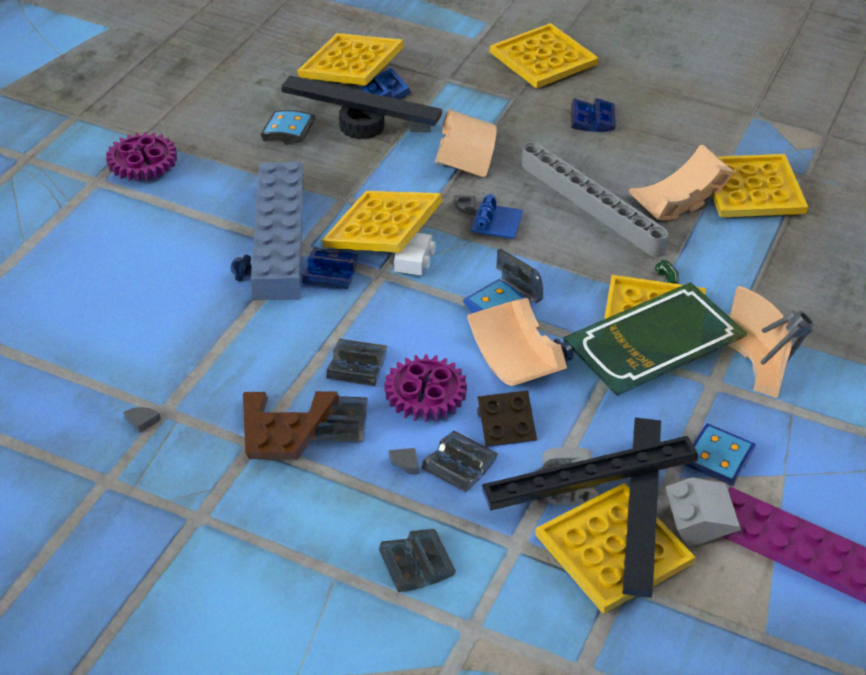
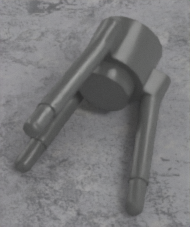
M791 311L787 316L762 329V332L766 333L788 322L786 329L789 333L761 360V364L764 365L793 337H798L791 347L788 361L805 337L813 331L814 323L806 313Z

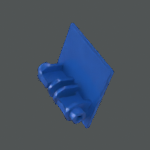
M488 194L484 197L483 203L479 204L470 232L515 239L523 210L497 206L495 196Z

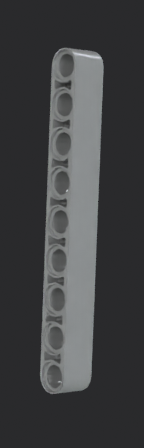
M528 142L523 145L521 165L525 170L647 254L656 257L662 256L665 253L668 231L540 144Z

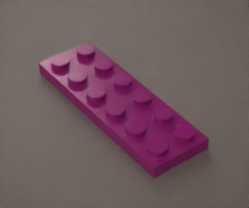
M729 487L728 491L741 530L722 537L866 603V547Z

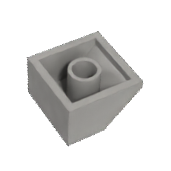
M691 477L666 486L677 530L687 548L741 530L726 483Z

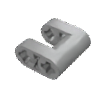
M552 448L542 454L544 469L593 458L592 452L587 448ZM596 485L547 497V500L553 505H582L599 496L598 487Z

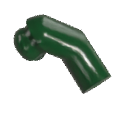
M661 260L660 263L655 265L656 272L658 271L659 275L664 273L667 275V283L679 284V272L668 260Z

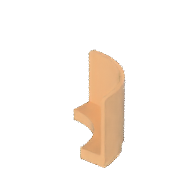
M448 108L441 127L442 134H445L446 137L441 138L434 164L440 166L448 165L480 177H485L494 150L497 133L496 125Z
M700 145L692 157L668 178L648 187L630 188L628 192L657 220H671L679 218L681 213L688 210L693 212L703 206L706 198L713 192L717 194L726 185L734 171L705 145Z
M738 286L735 291L728 323L734 328L730 330L733 335L722 339L721 343L738 351L746 359L749 358L751 360L755 374L754 391L778 398L791 351L792 339L764 365L761 364V360L789 333L786 329L788 323L786 322L763 333V328L784 316L764 297L747 288Z
M528 298L517 299L471 313L467 316L473 336L485 361L495 375L505 384L514 386L567 369L561 344L553 342L546 335L541 336L537 331L540 326L533 314Z

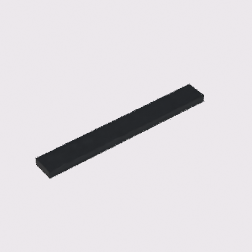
M289 76L281 86L283 93L436 126L442 116L441 108L295 76Z
M635 417L632 449L660 442L661 420ZM659 471L630 477L622 594L652 598Z
M684 436L482 484V492L490 511L696 462L699 455L689 437Z

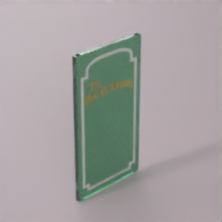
M690 282L563 337V341L568 342L578 357L616 396H619L747 337V332Z

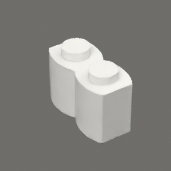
M416 233L401 252L395 254V272L423 275L425 269H429L430 255H434L436 242L432 241L431 234Z

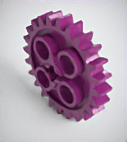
M137 132L134 137L128 134L127 139L119 138L120 142H113V146H109V151L106 152V160L110 172L113 171L114 176L120 174V179L128 177V181H131L133 178H136L137 182L141 178L148 181L151 176L157 179V174L164 176V171H171V167H174L175 161H177V151L174 142H170L169 138L163 139L162 134L156 137L154 132L151 135H147V132L139 135Z
M427 354L424 355L423 359H419L417 355H414V361L405 358V364L397 362L396 368H390V374L386 375V382H384L385 399L389 400L390 407L395 406L396 413L404 411V418L413 415L414 421L419 417H423L424 422L428 421V417L438 421V415L448 418V411L455 414L456 407H462V401L466 400L467 393L466 376L462 375L461 368L455 369L456 363L447 365V358L438 361L437 355L433 359H429ZM430 374V382L427 383V378ZM425 392V397L423 401L420 402L422 400V393Z

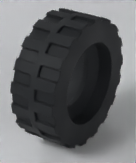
M342 106L341 110H339V127L341 132L350 138L369 139L381 134L385 127V118L381 114ZM357 118H368V119H370V120L357 121V120H354V119H357Z

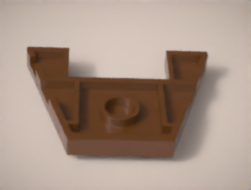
M316 391L309 412H264L268 401L266 393L244 392L245 453L248 459H299L316 435L315 429L320 422L326 421L329 416L328 411L332 405H337L340 401L338 391Z

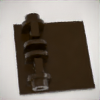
M528 390L477 396L479 405L477 407L478 418L481 417L486 447L537 440Z

